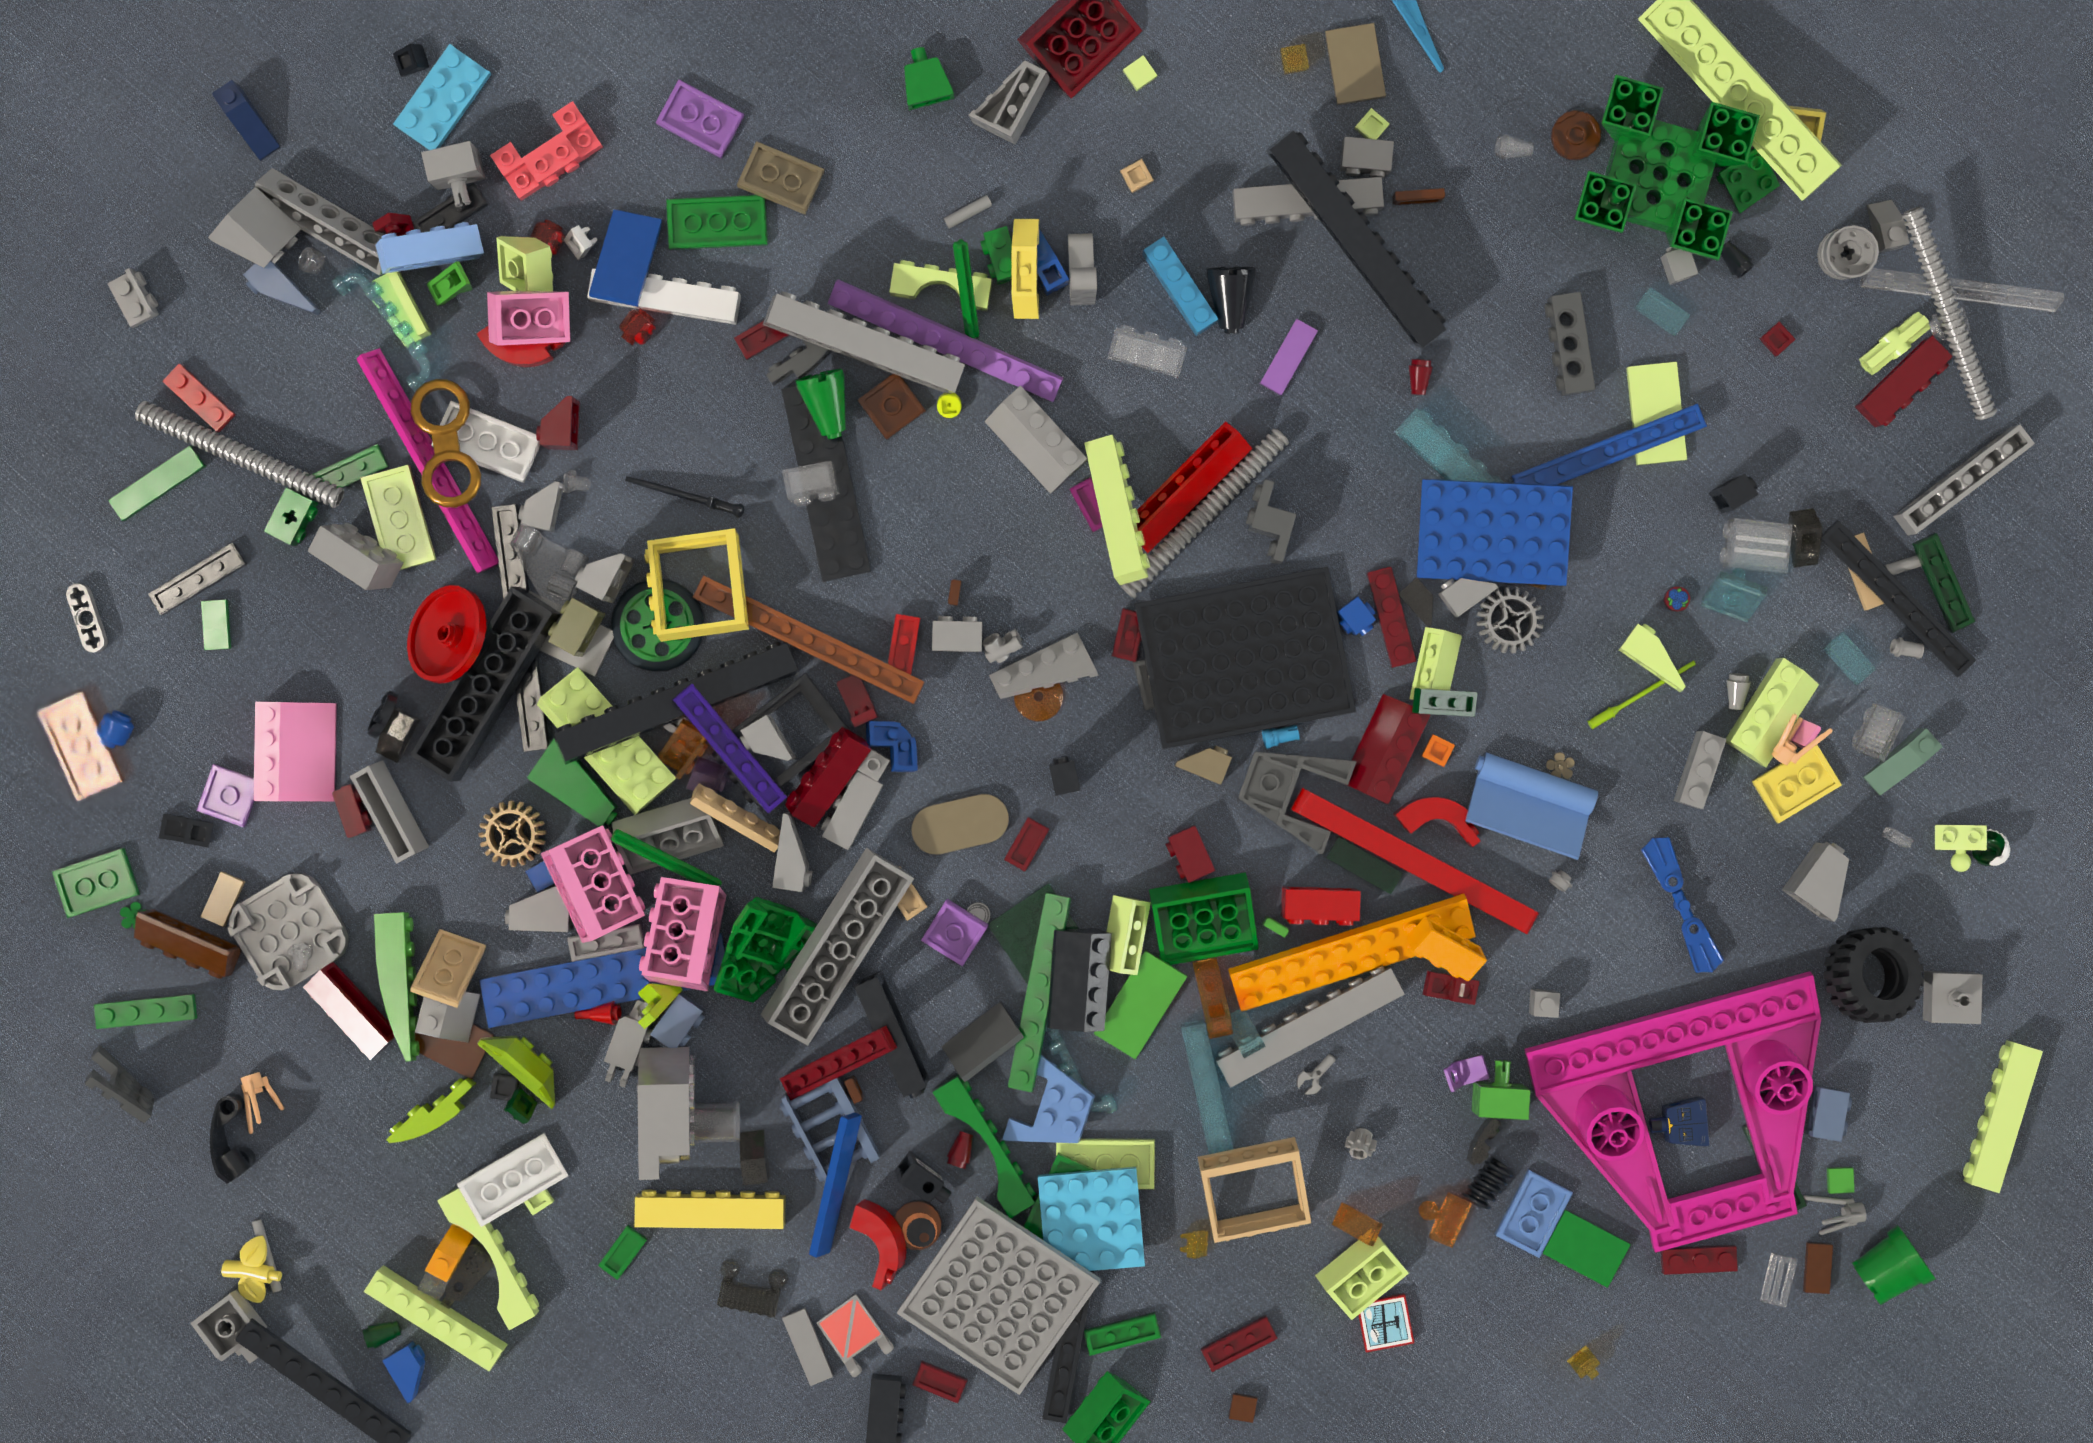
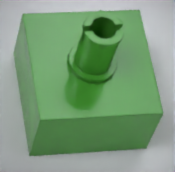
M1495 1060L1494 1082L1479 1081L1473 1083L1472 1111L1478 1117L1529 1120L1530 1089L1523 1084L1509 1083L1511 1061Z

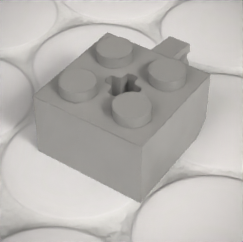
M238 1288L190 1323L217 1359L223 1361L235 1352L238 1356L242 1354L249 1363H252L259 1357L236 1342L235 1338L251 1318L267 1328V1325L248 1300L240 1294ZM230 1322L232 1327L228 1328L226 1324Z

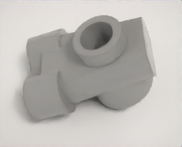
M1013 629L1002 638L998 633H993L983 640L984 653L990 663L994 661L1001 663L1009 657V653H1014L1023 648L1022 639L1018 631Z

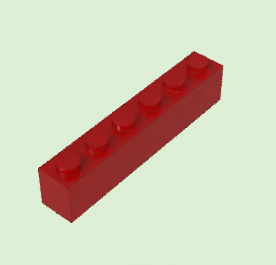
M1226 421L1137 509L1140 522L1136 523L1137 529L1142 531L1145 545L1142 546V549L1147 553L1252 450L1240 432Z

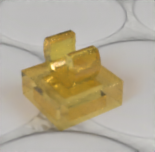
M1197 1230L1180 1235V1238L1188 1240L1187 1246L1180 1247L1181 1252H1187V1258L1197 1259L1207 1256L1208 1231Z
M1584 1346L1567 1360L1581 1379L1588 1375L1593 1380L1599 1375L1595 1368L1601 1363L1587 1346Z

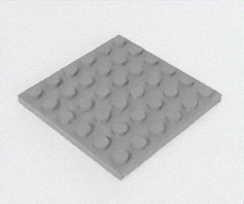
M977 1196L906 1297L897 1314L1020 1395L1099 1285L1101 1278Z

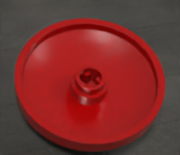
M456 585L444 586L432 592L417 609L408 632L407 652L413 670L421 678L439 684L449 683L461 677L475 662L485 639L486 614L481 600L474 592Z

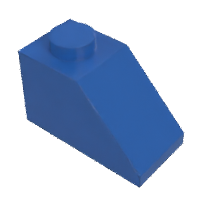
M414 1341L391 1353L383 1360L385 1367L407 1403L417 1396L425 1366V1354L419 1345H415Z

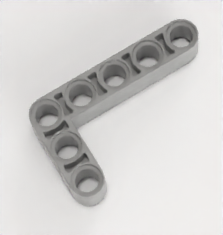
M1093 233L1068 234L1070 305H1095L1097 272L1096 267H1094Z

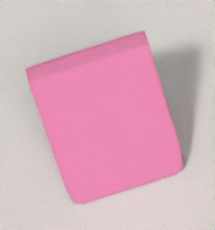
M1803 719L1791 742L1800 748H1804L1816 739L1821 731V727Z

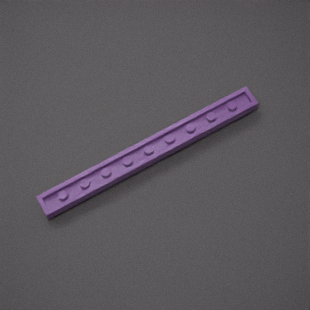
M839 279L835 282L828 301L829 305L900 336L912 339L916 343L937 349V352L944 355L948 353L957 356L962 363L1017 387L1021 385L1024 390L1053 402L1055 400L1063 377Z

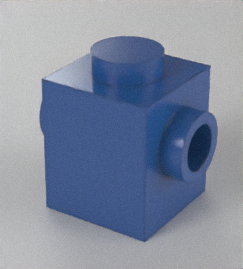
M1355 597L1337 611L1338 616L1342 620L1339 624L1347 634L1352 633L1355 636L1360 633L1363 636L1374 628L1371 623L1376 620L1373 616L1376 613L1368 602L1363 603L1359 597Z

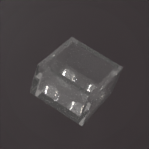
M832 461L782 470L787 499L797 505V507L809 505L812 499L817 498L821 502L836 499L835 495L840 494L835 465Z

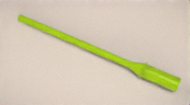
M1693 660L1681 667L1677 672L1681 674L1696 665L1695 661ZM1660 680L1620 705L1608 707L1607 710L1588 720V725L1591 729H1594L1612 717L1615 718V715L1621 709L1663 685L1665 682Z

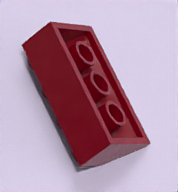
M1382 694L1351 761H1356L1347 786L1385 804H1389L1431 715L1413 713V706Z

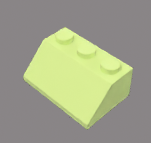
M1371 1229L1315 1276L1326 1292L1348 1317L1353 1320L1409 1273L1377 1233Z

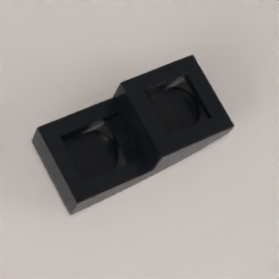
M164 813L159 838L209 848L213 823Z

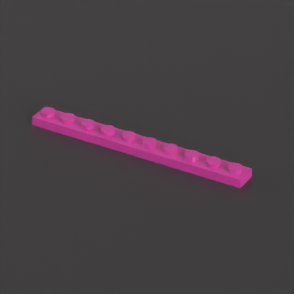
M381 349L361 354L356 358L422 475L426 463L435 455L430 436L414 423L411 415V403ZM445 463L439 465L432 475L434 489L445 497L461 495L462 493ZM468 504L457 508L439 505L477 574L499 564L498 557Z

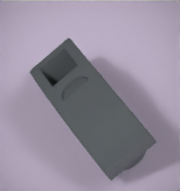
M802 340L807 348L804 350L799 348L789 355L791 359L782 364L780 361L769 368L770 373L766 376L773 386L795 373L798 379L807 376L826 358L831 350Z

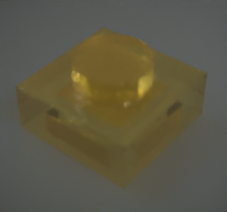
M1305 44L1280 48L1284 75L1309 70Z

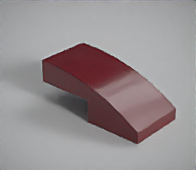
M1427 971L1423 995L1475 1005L1480 981L1470 979L1468 982L1461 977L1455 978L1449 974Z

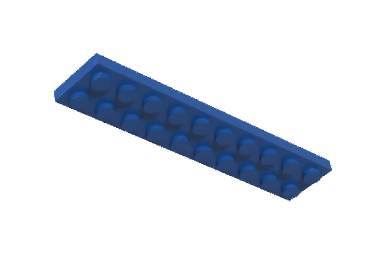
M719 933L709 986L715 985L725 953L722 933ZM647 947L480 979L488 1028L591 1009L615 1001V1004L642 999L638 994L641 989L647 984H659L649 982L641 975L642 971H639L640 960L642 956H645ZM675 955L672 958V961L677 959L678 955ZM681 987L682 991L690 990V988Z

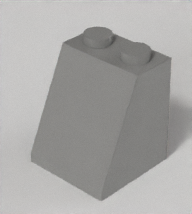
M255 187L224 217L208 238L264 268L270 261L275 264L285 254L282 251L284 247L289 250L298 241V238L295 236L301 228Z
M1816 842L1785 884L1782 891L1821 919L1835 922L1838 918L1849 858L1843 855L1845 850L1835 843Z

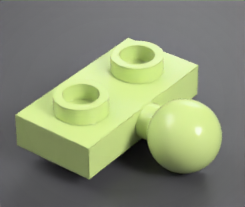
M1935 825V850H1956V854L1951 858V866L1958 872H1964L1971 866V859L1966 854V850H1987V825Z

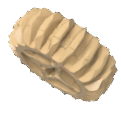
M509 801L508 809L505 803L501 802L499 803L500 811L492 807L490 810L493 816L489 814L484 815L485 820L489 823H480V827L486 829V832L479 833V837H486V841L480 843L481 847L489 846V849L485 852L486 856L491 855L493 852L495 853L492 858L493 862H497L501 857V866H506L510 860L511 867H516L517 859L521 866L526 865L525 856L528 860L533 861L535 857L532 851L537 854L541 853V849L536 844H545V840L539 839V835H546V831H539L538 826H543L545 823L544 821H535L540 816L539 812L530 815L533 809L531 805L523 810L524 802H519L515 808L514 801ZM508 813L520 815L518 820H515L512 825L499 820ZM525 821L528 822L531 829L530 841L523 833ZM495 827L502 835L500 846L497 845L494 838ZM516 828L517 832L515 834H518L517 838L510 839L508 837L510 835L508 830ZM513 843L526 847L519 854L505 852Z

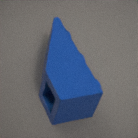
M1039 229L1037 279L1046 296L1068 285L1069 278Z

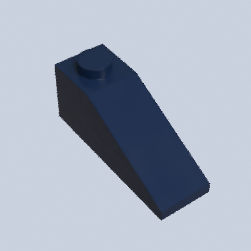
M231 80L211 93L260 161L281 148L240 85Z

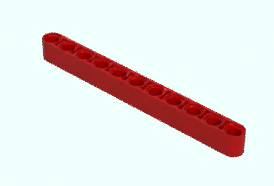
M1304 788L1299 792L1291 808L1292 811L1453 896L1465 894L1468 904L1527 935L1539 915V912Z

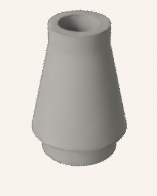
M1741 673L1729 674V679H1726L1729 709H1744V703L1751 685V681H1749L1750 675Z

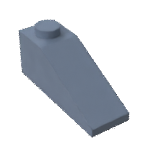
M270 261L264 268L254 264L243 274L248 280L246 285L255 294L260 292L267 297L316 315L321 313L276 263L274 264Z

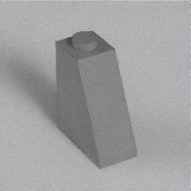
M556 886L509 905V910L505 912V924H509V930L572 931V920Z

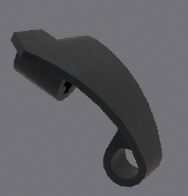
M229 1094L217 1102L210 1129L212 1164L216 1176L226 1184L246 1172L253 1166L256 1160L255 1154L250 1148L243 1147L237 1149L235 1147L230 1150L225 1136L224 1126L244 1109V1100L238 1094ZM227 1100L234 1103L235 1109L233 1112L227 1110Z

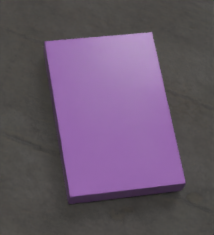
M678 79L656 124L722 159L745 115Z

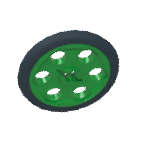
M662 579L666 622H672L667 624V629L704 624L700 604L693 598V594L684 586L674 581ZM647 580L626 590L619 598L613 610L611 620L614 642L622 656L631 664L648 671H668L687 662L697 651L703 636L685 638L684 640L663 641L668 644L669 652L665 656H659L656 653V646L661 642L660 639L657 637V634L653 635V628L644 629L645 626H651V620H655L654 611H651L650 607L646 604L647 597L652 594V587H648ZM673 602H679L683 606V611L678 616H673L669 611V607ZM633 610H637L641 614V620L637 624H631L628 621V614ZM642 634L646 639V644L638 649L634 647L632 640L635 635Z

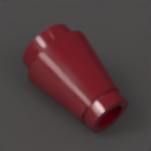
M1411 359V365H1409L1411 394L1426 395L1433 370L1431 360Z
M962 1131L959 1132L946 1156L948 1157L947 1164L965 1169L966 1165L970 1164L974 1135Z

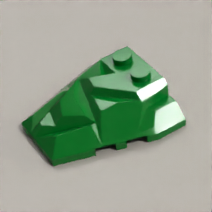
M755 897L746 904L733 924L713 989L717 993L754 1003L776 982L774 977L782 969L785 968L787 971L792 966L791 961L799 955L817 924L810 919L801 917L798 911L791 907Z

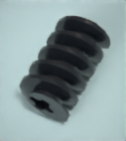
M1491 1154L1490 1156L1494 1162H1484L1488 1170H1478L1482 1178L1473 1177L1476 1187L1467 1185L1471 1194L1462 1193L1466 1199L1480 1209L1490 1210L1491 1206L1487 1200L1495 1202L1497 1199L1493 1192L1501 1194L1503 1191L1499 1184L1507 1186L1508 1182L1505 1176L1511 1178L1514 1176L1509 1167Z

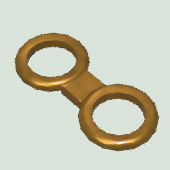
M435 379L424 383L417 389L411 400V415L414 423L423 432L432 435L435 453L426 463L422 472V486L425 494L433 503L442 507L457 508L470 502L476 496L481 486V472L478 464L469 455L460 451L457 432L464 426L469 416L470 402L466 392L458 384L447 379ZM436 390H447L453 393L460 403L457 417L451 423L443 426L428 423L421 413V404L424 398L430 392ZM447 461H458L464 464L471 474V481L467 490L456 497H445L439 494L432 484V475L435 469Z

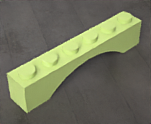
M459 1188L438 1199L437 1201L448 1221L471 1233L483 1244L491 1256L499 1280L497 1310L507 1328L511 1330L534 1317L539 1312L538 1300L534 1294L530 1295L526 1288L527 1281L521 1272H517L514 1266L515 1259L510 1251L506 1252L502 1245L504 1241L501 1233L497 1229L494 1230L490 1222L480 1227Z

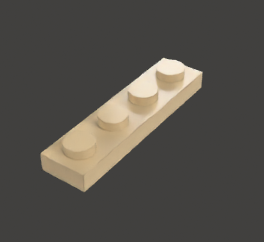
M701 784L695 787L690 801L691 805L770 851L775 852L778 849L780 830L776 826L768 824L754 813L748 812L737 806L733 801L718 795L711 788Z

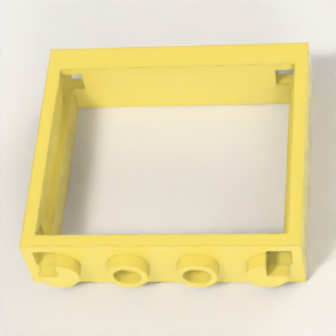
M735 528L647 541L648 549L645 550L644 557L646 564L650 565V572L646 574L648 587H652L653 595L649 596V605L655 615V620H651V626L653 627V635L657 634L661 642L749 630L740 541ZM727 544L735 620L667 629L660 554Z

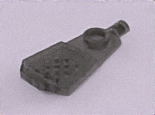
M482 1243L472 1244L467 1247L445 1288L447 1295L441 1302V1305L449 1309L454 1301H461L493 1267L492 1258ZM457 1282L462 1283L463 1290H457L455 1284Z

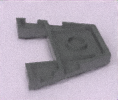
M99 1045L93 1051L91 1059L111 1075L110 1082L93 1069L86 1076L85 1085L91 1089L97 1086L103 1090L101 1093L103 1097L108 1100L114 1097L121 1103V1109L145 1123L152 1116L155 1100L152 1092L146 1087H142L104 1047Z

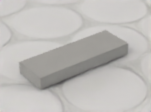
M641 924L620 927L593 941L582 943L579 935L567 938L572 962L645 948Z
M806 1307L783 1316V1322L810 1386L832 1378L834 1374Z

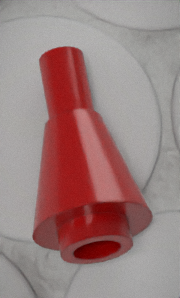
M615 1001L575 1012L576 1020L591 1019L610 1025H616L622 1016L621 1007L615 1004Z

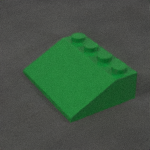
M1246 872L1149 889L1160 958L1166 963L1173 965L1259 949L1250 886Z

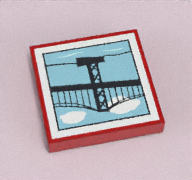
M1404 1293L1378 1298L1358 1315L1366 1352L1414 1343Z

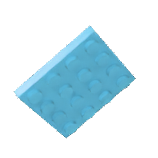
M1136 1167L1038 1175L1042 1231L1045 1242L1089 1271L1145 1266Z

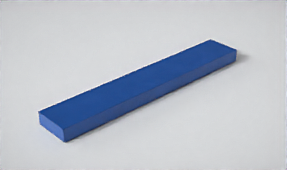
M857 1113L840 1117L809 1255L815 1258L831 1252L862 1115Z

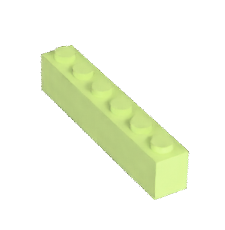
M1113 435L1085 442L1084 445L1114 578L1119 585L1147 578V568H1150V562L1147 554H1143L1142 551L1145 540L1142 531L1137 529L1136 523H1139L1140 519L1137 509L1132 507L1131 501L1135 500L1132 487L1128 486L1126 480L1130 478L1127 465L1123 464L1121 458L1125 456L1121 441L1117 442Z
M2006 1040L2005 1045H2002L1999 1052L2000 1063L1992 1074V1089L1985 1097V1112L1978 1120L1977 1128L1979 1131L1977 1138L1971 1143L1970 1152L1972 1154L1970 1161L1964 1167L1963 1181L2000 1193L2043 1051Z
M384 1265L377 1270L364 1290L366 1294L488 1371L494 1367L508 1345Z

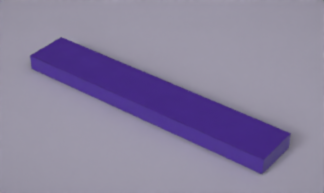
M692 683L672 699L767 813H770L787 798Z

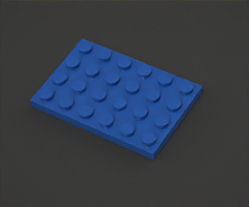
M1422 479L1417 578H1453V580L1463 578L1487 582L1566 586L1573 486Z

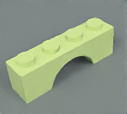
M901 260L900 264L894 263L889 293L890 296L915 300L924 288L934 284H943L954 289L960 296L957 272L954 268H949V272L940 271L938 266L925 264L924 268L916 267L914 262ZM973 272L972 276L976 310L988 311L992 279L987 278V274Z

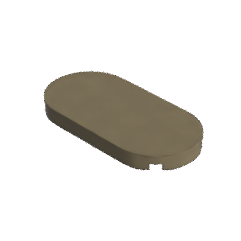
M989 794L970 796L922 809L913 820L912 837L916 845L924 852L935 855L996 841L1006 831L1009 815L1004 803L995 796Z

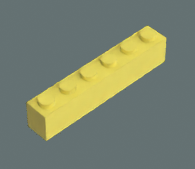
M642 1190V1194L638 1193L635 1197V1227L783 1229L785 1226L786 1195H780L778 1191H766L765 1195H755V1191H741L740 1195H730V1191L726 1190L716 1191V1194H706L704 1190H693L691 1194H681V1190H667L666 1194H656V1190Z

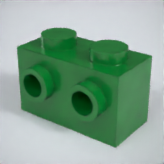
M1007 226L983 233L984 240L980 241L984 255L989 254L991 264L987 265L991 279L996 278L998 285L1012 281V241Z

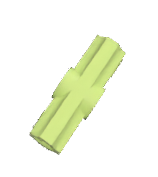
M1916 312L1899 327L1890 330L1878 340V344L1859 358L1861 366L1865 371L1873 375L1892 359H1897L1911 348V344L1931 328L1928 319L1919 312Z

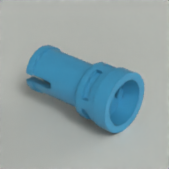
M1296 724L1280 729L1262 730V738L1266 749L1278 746L1279 743L1300 739Z

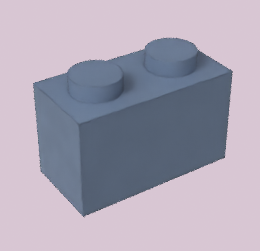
M680 992L650 1035L668 1048L685 1047L691 1038L688 1035L692 1027L697 1029L704 1020L705 1016L702 1013L705 1008Z
M1814 1085L1806 1134L1812 1137L1842 1142V1137L1846 1135L1848 1124L1845 1121L1846 1114L1852 1106L1850 1093L1840 1089Z

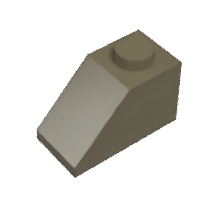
M1215 745L1214 749L1206 748L1176 761L1174 766L1221 785L1232 757L1227 755L1228 750Z

